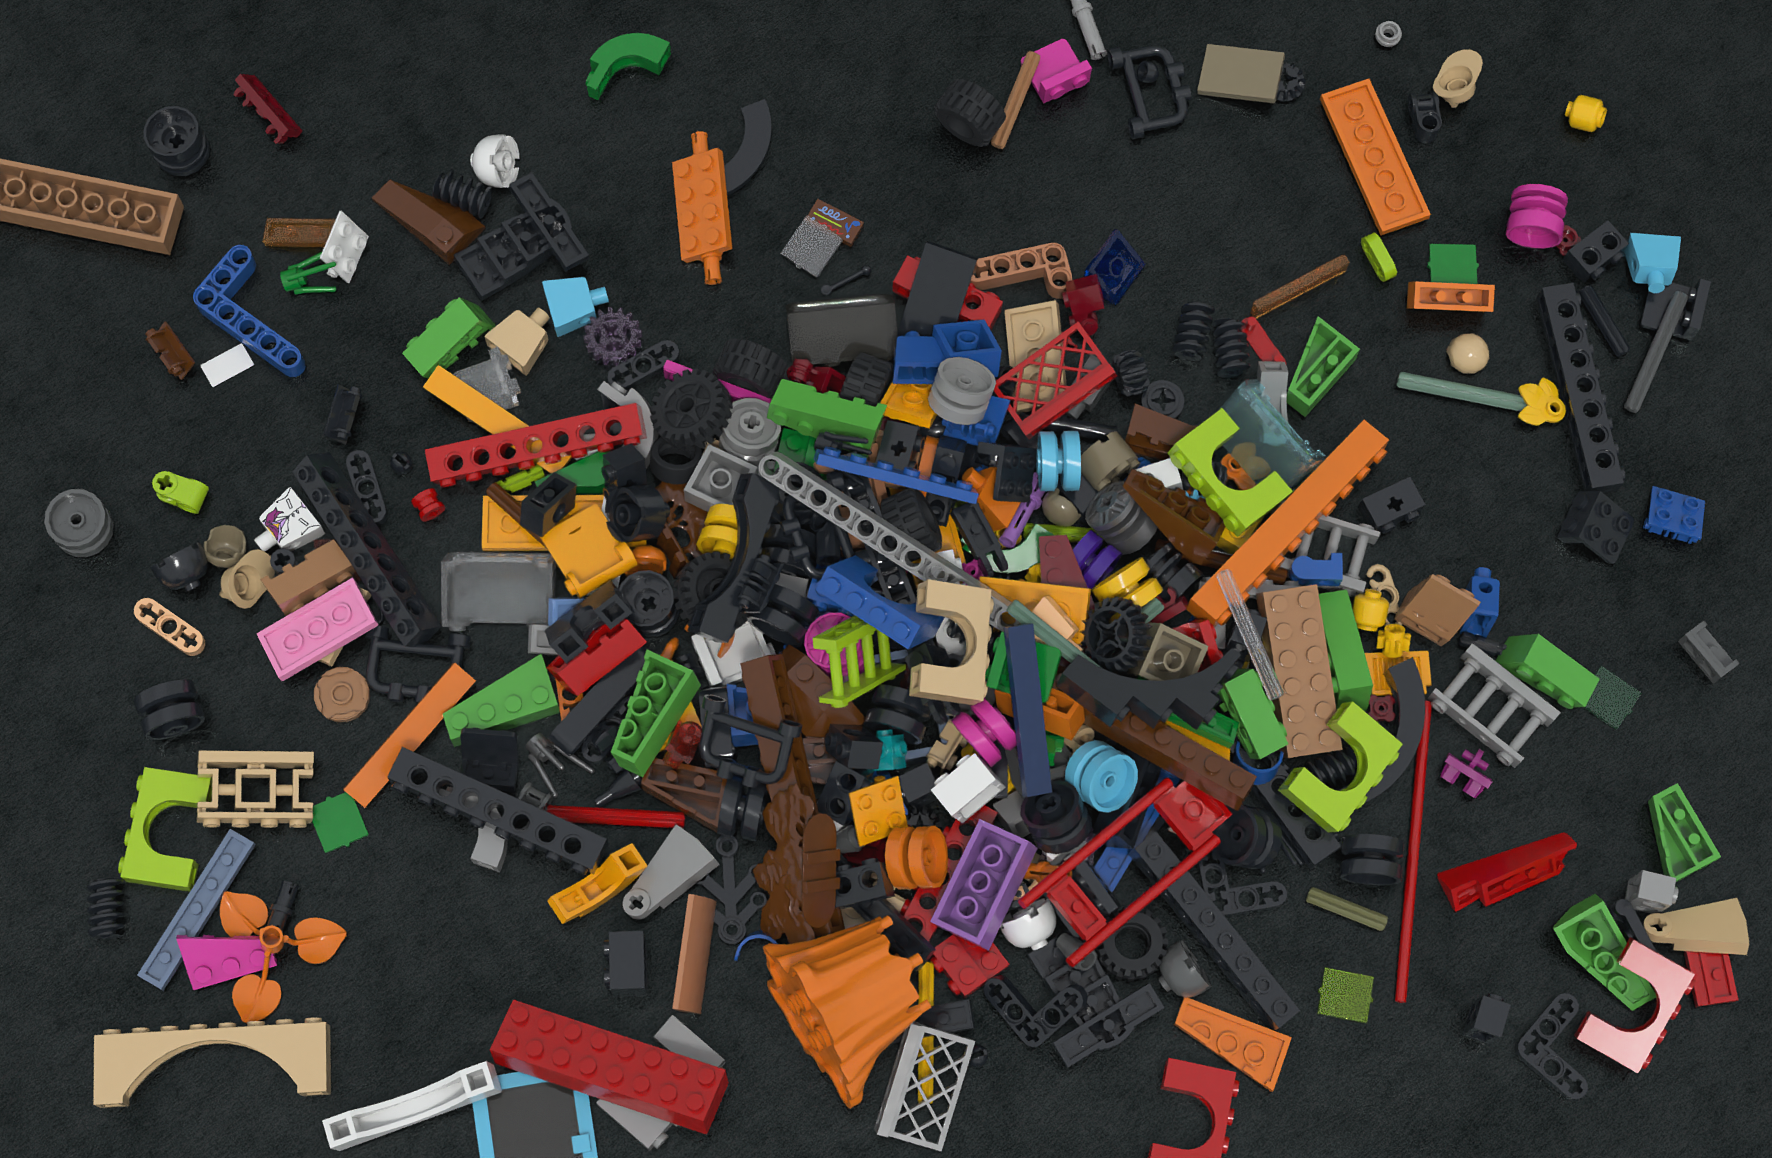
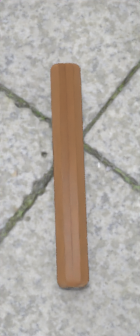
M1029 51L1026 54L1004 108L1006 120L991 140V145L1003 149L1006 145L1040 61V55L1035 52Z

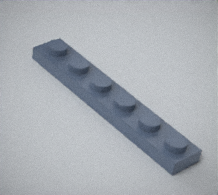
M231 829L228 831L137 976L164 991L183 961L176 936L198 937L221 901L224 892L227 891L256 844Z

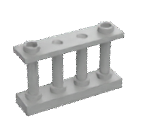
M1286 500L1275 507L1270 513L1273 514ZM1322 515L1317 520L1320 522L1317 527L1331 531L1323 560H1328L1331 553L1337 552L1341 535L1357 539L1348 573L1343 575L1341 584L1339 586L1317 587L1333 592L1347 590L1348 595L1353 598L1357 594H1363L1366 582L1360 580L1358 575L1367 543L1375 544L1380 532L1374 530V527L1368 524L1356 525ZM1314 531L1310 535L1305 533L1301 537L1302 543L1299 545L1294 558L1284 557L1285 560L1280 568L1288 570L1287 578H1289V568L1293 561L1299 556H1307Z
M1472 643L1461 656V659L1465 661V666L1443 693L1435 688L1427 699L1431 701V706L1436 711L1449 715L1493 750L1503 764L1507 766L1512 765L1515 768L1524 759L1517 752L1536 728L1543 724L1548 727L1561 712ZM1479 672L1486 678L1487 683L1468 707L1463 710L1452 701V698L1473 673ZM1500 689L1508 695L1509 700L1486 728L1473 717L1492 693ZM1517 707H1523L1530 713L1531 718L1511 743L1507 745L1495 734Z

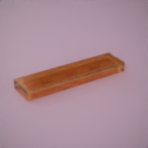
M1341 255L1254 301L1251 308L1252 316L1257 319L1343 274L1350 263L1345 255Z

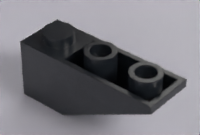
M941 435L931 473L942 475L947 478L946 481L956 483L959 478L967 441ZM927 492L925 498L937 519L938 525L947 527L953 499Z

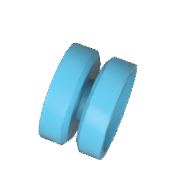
M1039 431L1036 449V471L1038 474L1039 490L1055 491L1058 484V474H1060L1061 486L1065 491H1079L1081 481V450L1078 431H1063L1060 437L1059 448L1057 437L1053 431Z
M1098 740L1087 742L1079 747L1069 759L1065 770V782L1075 786L1083 802L1088 803L1091 807L1101 812H1111L1123 806L1133 794L1138 780V769L1135 761L1109 744Z

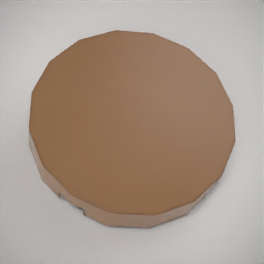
M336 667L326 671L318 683H316L314 701L317 709L327 719L334 722H349L358 718L369 704L370 689L367 681L354 669Z

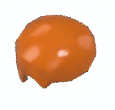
M652 545L636 546L631 551L638 565L625 572V575L628 577L638 571L646 570L662 575L663 571H666L667 568L665 553Z

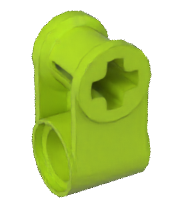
M168 471L156 474L152 482L153 488L161 501L194 514L199 513L209 490L208 486L197 480L187 479Z

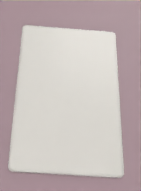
M241 343L202 364L201 368L211 386L214 387L250 368L254 363Z

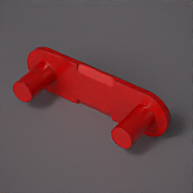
M1248 317L1243 319L1241 322L1246 323L1247 327L1240 331L1247 333L1248 337L1246 340L1260 360L1285 362L1286 364L1284 357L1274 346L1256 318Z

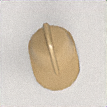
M1460 50L1450 55L1443 63L1434 81V92L1449 102L1453 108H1456L1459 103L1469 100L1474 95L1476 80L1482 69L1483 62L1481 56L1473 50Z
M259 549L249 551L236 565L228 568L223 573L219 595L232 601L237 607L243 609L252 607L267 590L260 579L267 575L270 579L274 578L275 571L270 564L271 556Z

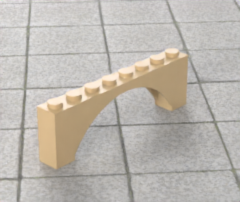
M306 1018L305 1023L294 1024L292 1019L276 1020V1025H265L264 1021L247 1022L245 1027H236V1023H219L218 1028L207 1029L205 1024L190 1025V1030H178V1026H163L161 1031L150 1032V1028H133L132 1033L121 1034L119 1029L103 1030V1035H94L93 1105L99 1108L129 1106V1098L159 1065L183 1051L209 1044L244 1046L270 1057L293 1079L297 1085V1093L301 1096L331 1094L330 1025L327 1022H322V1018Z

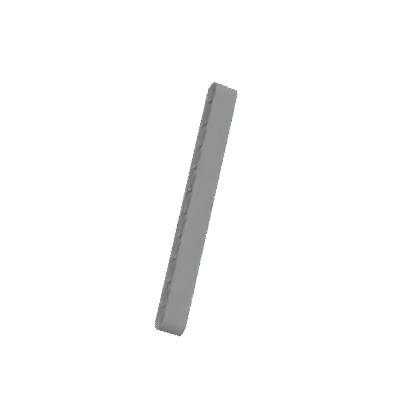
M772 452L761 459L759 472L766 480L922 581L930 579L954 584L957 581H962L967 586L991 589L784 454ZM769 459H774L778 462L779 472L774 473L768 469L767 462ZM793 474H797L802 478L803 486L801 488L792 485L791 476ZM815 490L825 492L827 496L825 503H820L815 499ZM839 505H845L849 508L850 516L848 518H843L838 514L837 508ZM861 521H870L874 526V531L872 533L864 532L861 528ZM885 536H894L897 540V547H887L884 542ZM908 552H918L921 556V562L912 563L908 559ZM933 566L941 567L945 572L944 578H935L931 573V568ZM991 589V598L993 599L994 606L989 617V624L1004 632L1003 627L1019 625L1020 622L1017 620L1013 624H1007L1002 620L1001 614L1007 612L1011 601Z

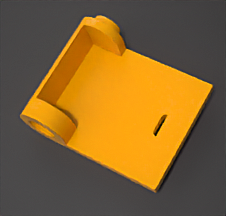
M597 503L556 525L543 537H540L567 579L564 581L567 590L571 596L576 594L579 598L638 565L628 545L624 541L616 540L609 532L606 523L608 520Z

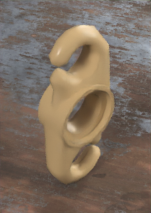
M1372 565L1367 571V577L1371 578L1374 572L1380 571L1383 574V580L1377 582L1371 579L1369 581L1370 586L1373 590H1386L1391 594L1392 601L1389 604L1388 614H1397L1399 610V593L1395 588L1390 571L1383 565ZM1386 620L1384 627L1392 623ZM1398 621L1393 623L1401 626L1403 625L1401 622Z

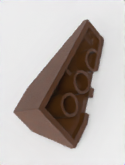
M1134 469L1130 471L1123 484V488L1175 548L1188 559L1201 565L1217 545L1226 527L1219 514L1207 505L1206 499L1200 497L1198 500L1187 497L1185 496V490L1177 488L1176 491L1168 489L1161 480Z

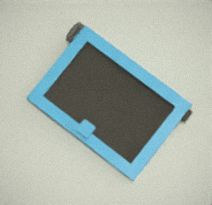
M521 1072L497 1075L502 1089L501 1093L472 1103L480 1158H598L589 1095Z

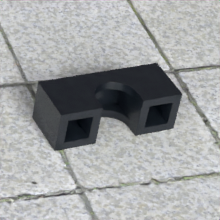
M609 580L547 628L545 634L549 645L567 664L589 647L587 639L596 628L606 624L611 630L633 612L627 598Z

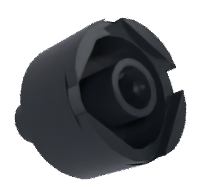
M652 485L615 489L609 494L605 504V513H609L610 522H606L608 530L620 542L657 539L664 529L666 518L670 514V507Z

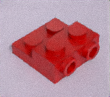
M954 934L935 947L936 951L930 959V962L934 964L935 970L939 974L943 971L948 977L949 981L946 983L955 996L960 994L963 999L967 998L989 979L998 975L1010 965L994 943H992L988 951Z

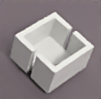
M975 753L972 756L966 755L956 764L957 768L950 774L945 773L934 782L936 786L931 789L950 815L961 823H964L1006 788L988 764Z

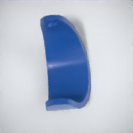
M1236 742L1233 763L1257 776L1253 785L1265 784L1275 777L1281 765L1284 752L1280 751L1278 762L1272 768L1256 769L1247 765L1242 760L1239 753L1240 742Z
M762 930L752 932L739 944L734 961H738L742 946L751 939L764 938L773 944L783 943L780 939H772L763 933Z

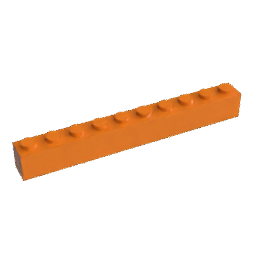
M1363 420L1190 599L1186 610L1197 619H1208L1214 628L1218 624L1223 626L1233 614L1230 611L1236 605L1240 608L1250 597L1248 592L1253 587L1258 589L1268 578L1266 574L1269 570L1276 571L1285 560L1283 556L1288 551L1293 553L1302 543L1300 538L1305 533L1310 535L1320 523L1317 520L1322 515L1325 517L1329 516L1337 506L1335 502L1339 497L1345 499L1354 488L1352 484L1356 480L1361 482L1370 472L1369 466L1373 462L1378 464L1387 454L1385 447L1389 439L1367 421Z

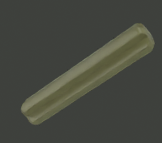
M1311 887L1306 897L1308 903L1379 931H1382L1387 924L1388 917L1386 915L1315 887Z

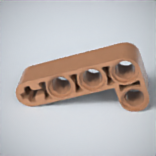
M1048 243L979 258L974 273L979 278H975L973 274L970 283H973L976 289L982 291L1043 277L1048 294L1053 298L1062 299V292L1066 291V285L1057 286L1053 281L1060 279L1066 284V281L1072 280V274L1064 248L1058 243ZM1053 255L1056 256L1059 259V261L1051 262L1046 257ZM1029 261L1033 266L1026 268L1021 265V262ZM1005 267L1008 271L1006 273H998L995 268Z

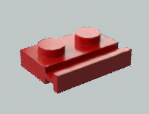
M1684 951L1687 969L1695 974L1693 977L1695 984L1692 989L1695 1007L1738 1001L1729 954Z

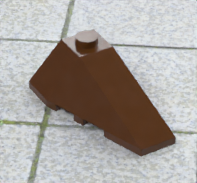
M389 180L372 197L375 203L449 265L454 261V254L466 249L486 228L468 211L463 212L460 207H453L450 203H444L440 199H435L430 195Z

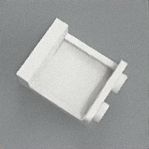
M748 621L735 630L733 643L722 658L717 656L722 643L711 641L697 634L691 636L693 647L699 656L701 666L704 668L706 678L712 688L727 687V684L743 681L740 663L766 655H776L771 642L766 644L763 633L753 627Z

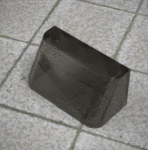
M875 294L795 302L785 306L792 365L794 359H807L812 365L824 363L826 367L838 366L842 361H851L852 364L861 352L885 361L893 360L898 335L895 302L892 295Z

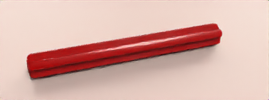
M549 805L546 809V812L572 823L674 828L676 824L683 828L685 825V814L683 812Z

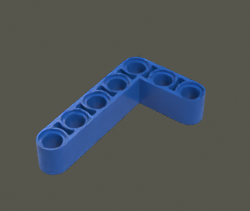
M236 245L226 253L193 293L194 302L203 316L285 375L297 377L305 370V361L299 349L231 301L232 297L256 269V262L250 249L244 245ZM240 258H248L245 263L236 264ZM223 278H231L227 284H219ZM206 298H213L210 304H202ZM229 312L234 313L231 319H223L225 314ZM247 328H255L252 334H244ZM268 343H276L273 349H264ZM289 358H297L294 364H285Z

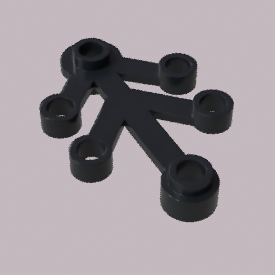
M721 835L716 841V850L722 856L724 888L709 876V873L704 881H698L696 885L704 886L725 905V916L715 909L714 923L718 925V934L723 942L737 944L746 935L745 924L757 910H762V907L766 905L767 897L762 892L753 893L750 897V903L737 915L736 904L757 882L751 874L757 864L749 868L746 877L735 888L733 856L738 852V841L734 836ZM723 844H732V850L729 852L723 851ZM761 896L764 899L763 904L755 905L753 903L754 898ZM735 926L738 931L735 935H729L727 928Z

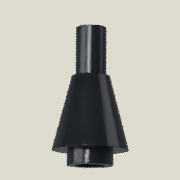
M624 769L608 787L609 789L594 798L595 802L601 808L614 798L617 799L642 790V777Z

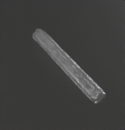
M1230 569L1223 570L1216 575L1268 699H1278L1284 695L1282 687Z

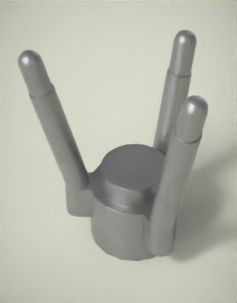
M542 733L536 734L526 744L525 748L531 753L528 758L537 768L554 798L558 794L539 760L545 762L549 759L558 769L563 770L564 766L553 755L555 750H557L589 773L595 772L592 767L575 755L570 757L566 755Z

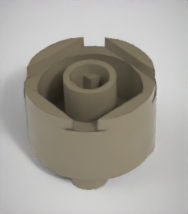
M1117 431L1106 435L1109 438L1108 441L1101 442L1098 440L1081 455V473L1098 492L1114 482H1120V477L1126 472L1129 474L1132 469L1136 470L1141 464L1138 461V456Z

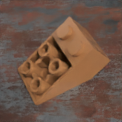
M1432 574L1408 591L1394 619L1442 646L1450 641L1481 602L1475 599L1474 594L1470 591L1458 589L1451 585L1446 577Z

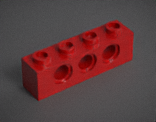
M907 255L893 281L892 292L908 299L921 258H912ZM970 283L958 322L985 319L990 330H992L1002 311L1003 301L996 294L988 291L985 293L976 289V286ZM974 302L979 307L977 309H969L966 304Z

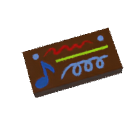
M819 199L816 200L805 219V224L852 247L864 226L863 221Z

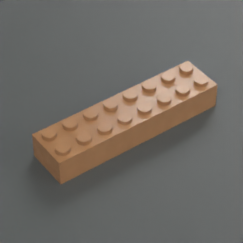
M0 159V221L167 255L171 254L184 209L178 194Z

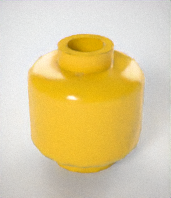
M1579 95L1574 102L1570 101L1568 103L1565 116L1569 117V124L1572 128L1593 132L1597 127H1602L1607 108L1603 107V102L1600 99Z
M1366 589L1365 593L1357 594L1354 597L1352 610L1357 628L1377 631L1378 627L1385 625L1389 602L1381 597L1382 592Z

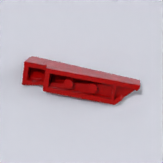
M1562 832L1437 874V877L1455 912L1479 898L1485 906H1489L1560 874L1565 866L1562 860L1569 850L1577 847V843L1567 833Z

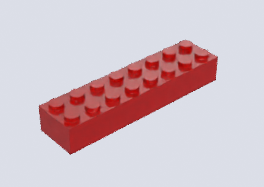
M516 1000L512 1001L490 1048L493 1060L497 1065L706 1135L729 1084L725 1069Z

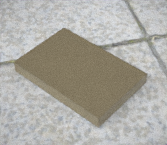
M1207 44L1197 90L1198 94L1275 103L1285 54L1284 52Z

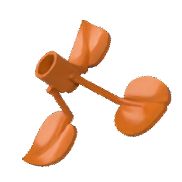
M224 892L220 904V918L226 934L229 937L251 936L254 932L256 935H260V944L265 951L262 977L260 978L254 974L243 976L236 982L233 988L232 999L241 1020L244 1023L260 1021L269 1016L280 1003V985L276 981L266 979L270 955L279 952L285 942L293 946L298 945V954L304 961L311 964H320L329 960L336 953L346 937V931L332 921L322 918H308L296 925L294 933L297 940H293L288 935L283 936L282 931L277 926L270 925L261 928L268 920V909L260 898L250 894Z

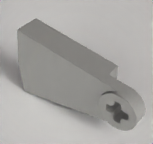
M676 824L635 885L625 895L623 908L631 918L643 919L659 906L663 909L720 864L697 838ZM635 899L643 904L641 909L634 908L633 901Z

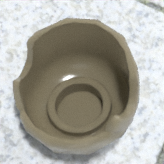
M1058 488L1055 491H1048L1042 501V509L1046 518L1057 526H1072L1081 517V514H1078L1072 502L1059 495L1060 490Z
M222 525L211 529L208 540L204 541V551L208 562L217 567L224 568L236 565L246 553V538L243 531L229 525Z

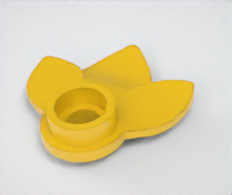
M1541 378L1538 385L1529 383L1518 388L1527 404L1518 414V418L1522 421L1538 426L1545 421L1557 423L1564 418L1566 413L1565 405L1558 397L1557 387L1550 380ZM1550 405L1556 409V412L1550 409Z

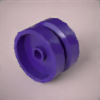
M1093 530L1086 533L1073 549L1086 585L1090 589L1112 574L1123 554L1113 545H1108L1097 555L1102 547L1103 538Z

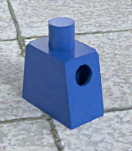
M910 331L905 336L897 337L893 365V384L934 383L939 365L945 360L934 337L920 336L916 331Z
M1476 568L1474 576L1471 577L1466 587V590L1473 593L1474 598L1481 603L1461 626L1460 634L1462 632H1469L1474 636L1478 635L1487 638L1498 617L1500 582L1497 579L1491 578V570L1488 568Z

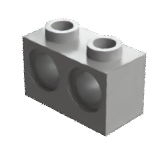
M1642 870L1628 880L1625 899L1632 904L1634 910L1651 914L1660 913L1670 907L1672 903L1675 904L1677 900L1678 887H1675L1676 878Z

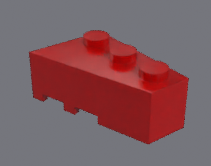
M628 619L622 620L611 630L604 624L596 628L587 639L589 647L566 664L558 655L546 668L566 691L579 696L646 644L647 641Z

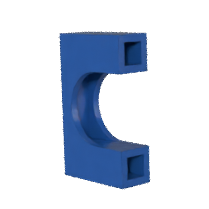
M855 555L827 566L816 589L824 596L907 649L935 637L945 617L916 612V602L913 604H901L875 592L870 588V585L878 569Z

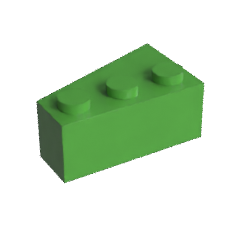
M459 297L450 301L446 305L445 311L438 318L432 319L420 336L411 339L407 344V349L402 354L423 377L429 378L438 365L444 369L448 368L459 359L456 355L468 345L471 348L475 347L478 344L476 338L488 329L491 331L496 325L477 304Z
M1540 634L1508 637L1505 642L1507 648L1496 659L1498 664L1515 677L1556 699L1565 708L1572 709L1573 707L1586 706L1600 680L1598 677Z
M1678 783L1648 800L1664 875L1674 877L1676 882L1721 858Z

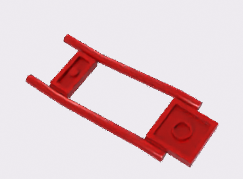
M1166 777L1018 900V903L1023 909H1026L1045 892L1047 893L1046 896L1082 940L1085 939L1086 941L1066 958L1069 966L1075 967L1114 932L1221 843V840L1212 832L1233 814L1224 803L1191 784L1183 781L1175 788L1173 782ZM1153 803V807L1189 850L1192 849L1193 852L1110 922L1106 923L1105 921L1107 920L1071 876L1068 877L1067 874Z

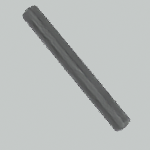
M1676 291L1673 294L1624 405V408L1630 412L1637 413L1686 305L1688 295L1681 291Z

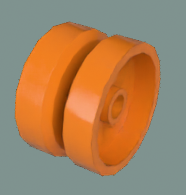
M920 826L916 829L913 827H898L890 832L886 842L885 864L892 885L898 890L914 889L917 887L921 889L937 888L942 885L947 874L948 849L945 837L938 827Z

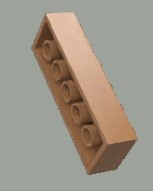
M1317 584L1256 593L1258 611L1262 617L1267 618L1262 637L1271 684L1272 702L1275 706L1274 714L1287 732L1286 740L1288 745L1280 748V751L1284 752L1283 758L1343 750L1341 737L1326 725L1337 710Z

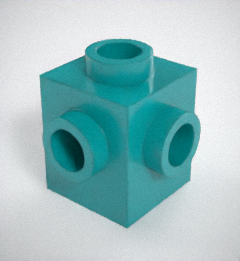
M893 730L876 731V737L883 742L879 769L872 770L906 768L905 756L907 754V745L903 734L893 735Z

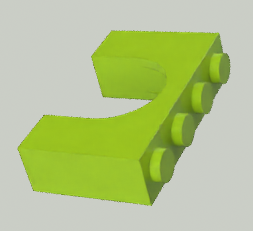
M1221 408L1175 443L1169 450L1168 455L1173 465L1181 469L1188 477L1190 485L1194 489L1199 490L1204 496L1207 505L1223 519L1226 528L1234 532L1238 537L1282 503L1293 491L1276 471L1248 490H1234L1218 480L1212 468L1213 453L1229 441L1240 429L1225 410Z
M1353 701L1342 703L1326 724L1343 738L1355 752L1357 771L1353 781L1340 791L1333 790L1322 783L1305 767H1299L1291 771L1278 789V791L1327 832L1343 831L1351 822L1350 815L1355 809H1359L1365 803L1367 792L1382 780L1383 770L1387 765L1389 766L1396 761L1399 756L1398 750L1403 745Z
M144 767L143 775H139L137 780L138 799L137 802H133L130 816L133 822L131 829H128L125 834L124 844L127 846L125 857L120 859L118 872L121 873L120 877L129 883L190 892L195 885L199 864L193 859L167 856L155 852L150 844L149 830L154 818L168 807L187 806L197 808L198 802H212V778Z

